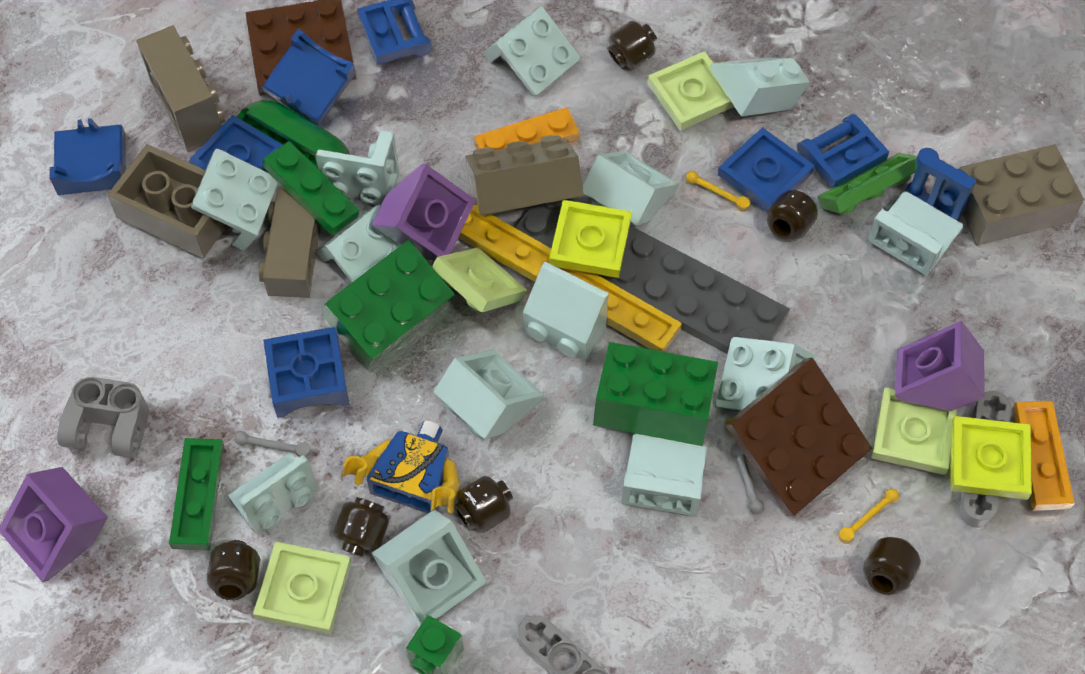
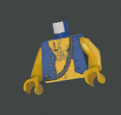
M431 421L422 422L417 436L399 431L393 439L384 441L362 457H347L341 473L342 477L349 474L356 475L354 480L356 485H362L364 477L367 476L370 494L427 514L431 511H439V506H447V513L452 514L454 512V501L461 487L456 463L449 458L448 447L438 443L443 429Z

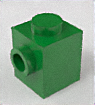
M430 615L426 616L406 647L410 666L419 674H448L464 650L462 634Z

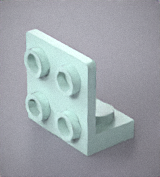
M542 6L482 52L490 63L498 57H501L503 61L506 60L533 96L542 92L580 60L579 54Z
M380 130L376 144L372 143L370 145L368 158L325 150H317L315 156L318 169L347 198L361 200L371 205L383 203L386 194L396 186L400 173L393 132Z
M215 149L191 207L232 227V231L236 233L232 246L245 251L258 236L278 182L269 173L220 149Z
M905 191L888 212L882 209L875 217L868 241L928 276L961 232L963 224Z
M379 204L367 210L316 251L323 262L334 259L351 282L355 281L401 246L372 226L381 207Z
M733 337L726 358L716 406L721 409L742 411L802 360L811 357L815 360V355L793 343Z
M634 434L628 468L625 474L621 504L696 517L701 498V484L707 447L705 445L698 446Z
M290 452L230 493L228 497L252 531L257 534L262 529L267 530L275 526L281 520L282 515L292 508L305 505L311 500L318 489L307 458L302 455L295 459Z

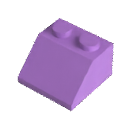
M421 164L386 194L372 226L400 245L409 240L426 260L435 261L439 256L451 254L476 200L427 164Z
M962 321L897 349L895 396L898 400L953 411L962 406L971 405L985 397L984 350Z
M63 467L26 475L0 525V534L42 582H46L94 544L108 517Z

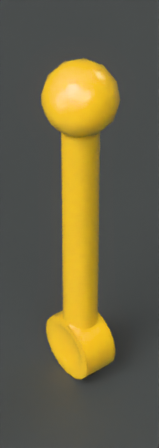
M689 171L685 177L688 183H697L735 203L739 211L749 209V198L745 196L738 198L700 178L695 171Z
M896 489L887 490L884 495L885 497L851 527L841 528L838 534L839 540L845 544L852 542L855 532L889 503H895L899 500V492Z

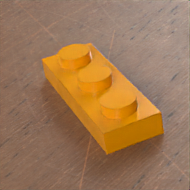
M568 107L476 135L474 136V144L476 149L489 147L493 148V150L507 148L509 143L525 141L527 144L541 142V138L549 135L565 137L569 143L579 140L580 132Z
M1053 401L1016 402L1012 408L1015 423L1031 425L1032 494L1030 495L1032 510L1071 509L1075 503Z

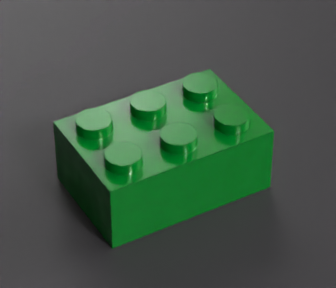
M407 240L324 304L321 316L330 327L336 326L337 335L368 370L448 307L455 294L415 246Z
M609 342L596 396L593 426L703 446L718 362Z

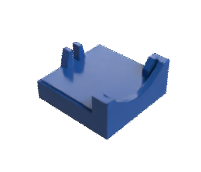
M297 29L291 38L292 45L262 88L271 97L320 126L355 76V66L349 60L342 59L328 52L309 38L303 31Z
M88 118L89 127H84L82 120L78 119V129L54 131V166L50 167L49 178L57 195L111 190L126 171L125 131L122 124L99 127L92 118Z
M336 326L263 340L272 404L277 418L285 417L297 409L310 405H350Z

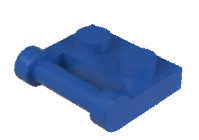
M386 0L357 9L359 21L377 65L414 54L416 56H425L431 52V42L423 34L414 12L415 4L413 0ZM395 14L403 16L412 39L404 41L395 20Z
M850 114L843 118L841 124L811 140L808 138L797 144L798 153L815 165L814 168L831 188L885 161L889 154L888 149L856 114ZM847 135L853 136L824 153L820 151Z
M921 149L916 158L917 169L913 180L907 185L905 191L959 221L977 180L970 177L963 170L956 169L940 160L939 154L934 149ZM929 174L936 178L930 194L926 192L925 187Z

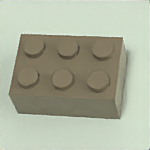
M172 25L137 39L136 42L150 82L186 151L190 152L202 147L221 127V124L226 121L218 105L220 100L213 84H207L203 80L207 76L200 60H194L191 57L194 52L187 36L180 37L175 26Z
M549 135L541 138V142L527 144L525 141L509 143L507 148L504 149L480 148L474 150L472 155L465 156L471 195L476 200L475 204L480 215L584 196L579 157L565 137L561 138L559 135Z
M148 144L145 145L107 194L118 219L203 259L227 227L226 224L191 207L206 170Z
M1056 144L959 167L970 177L977 180L962 214L977 246L1071 223L1084 201Z

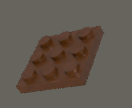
M316 0L245 12L259 96L267 95L263 91L262 86L292 45L291 38L297 29L303 31L309 38L328 52L342 59L349 60L354 64L341 0Z
M813 357L802 360L725 424L786 516L794 517L873 449Z

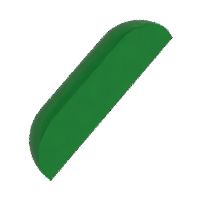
M271 100L256 101L244 107L236 116L282 145L290 141L317 168L315 157L317 150L350 155L348 148L338 137L278 102Z

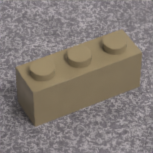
M277 188L275 202H270L269 222H272L271 230L265 231L264 251L267 254L266 260L260 261L259 281L264 282L268 296L310 298L321 224L285 189Z

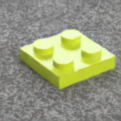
M563 200L549 264L559 268L619 278L632 211Z
M954 416L951 422L950 491L1028 500L1032 494L1031 425Z

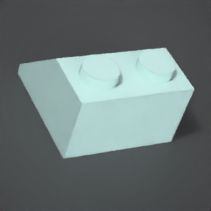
M756 58L712 63L709 68L741 117L792 110L810 83L794 58Z
M617 151L598 154L582 187L583 193L590 197L589 201L593 205L632 211L630 225L635 226L650 222L677 190L679 183L628 152Z
M544 262L523 311V330L537 341H546L556 346L561 353L568 357H577L586 361L606 330L609 293Z
M495 350L455 357L433 391L443 400L444 406L449 411L458 414L468 424L469 429L483 439L507 432L545 396Z
M436 510L431 511L371 553L391 587L420 625L427 615L437 619L487 583L453 522Z

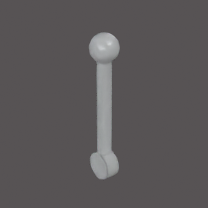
M240 431L235 435V442L240 446H244L247 443L295 452L298 457L304 455L306 458L311 454L310 446L305 442L297 445L251 437L244 431Z
M734 443L731 446L730 454L738 461L751 499L750 510L754 514H760L764 511V503L757 497L744 458L745 454L739 445Z

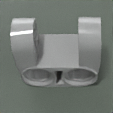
M97 377L80 379L72 389L58 426L57 442L59 446L81 449L86 441L91 423L115 426L111 444L113 454L134 458L139 451L149 416V409L140 389L135 384ZM98 397L96 401L87 403L91 398ZM135 402L131 407L122 409L127 403Z

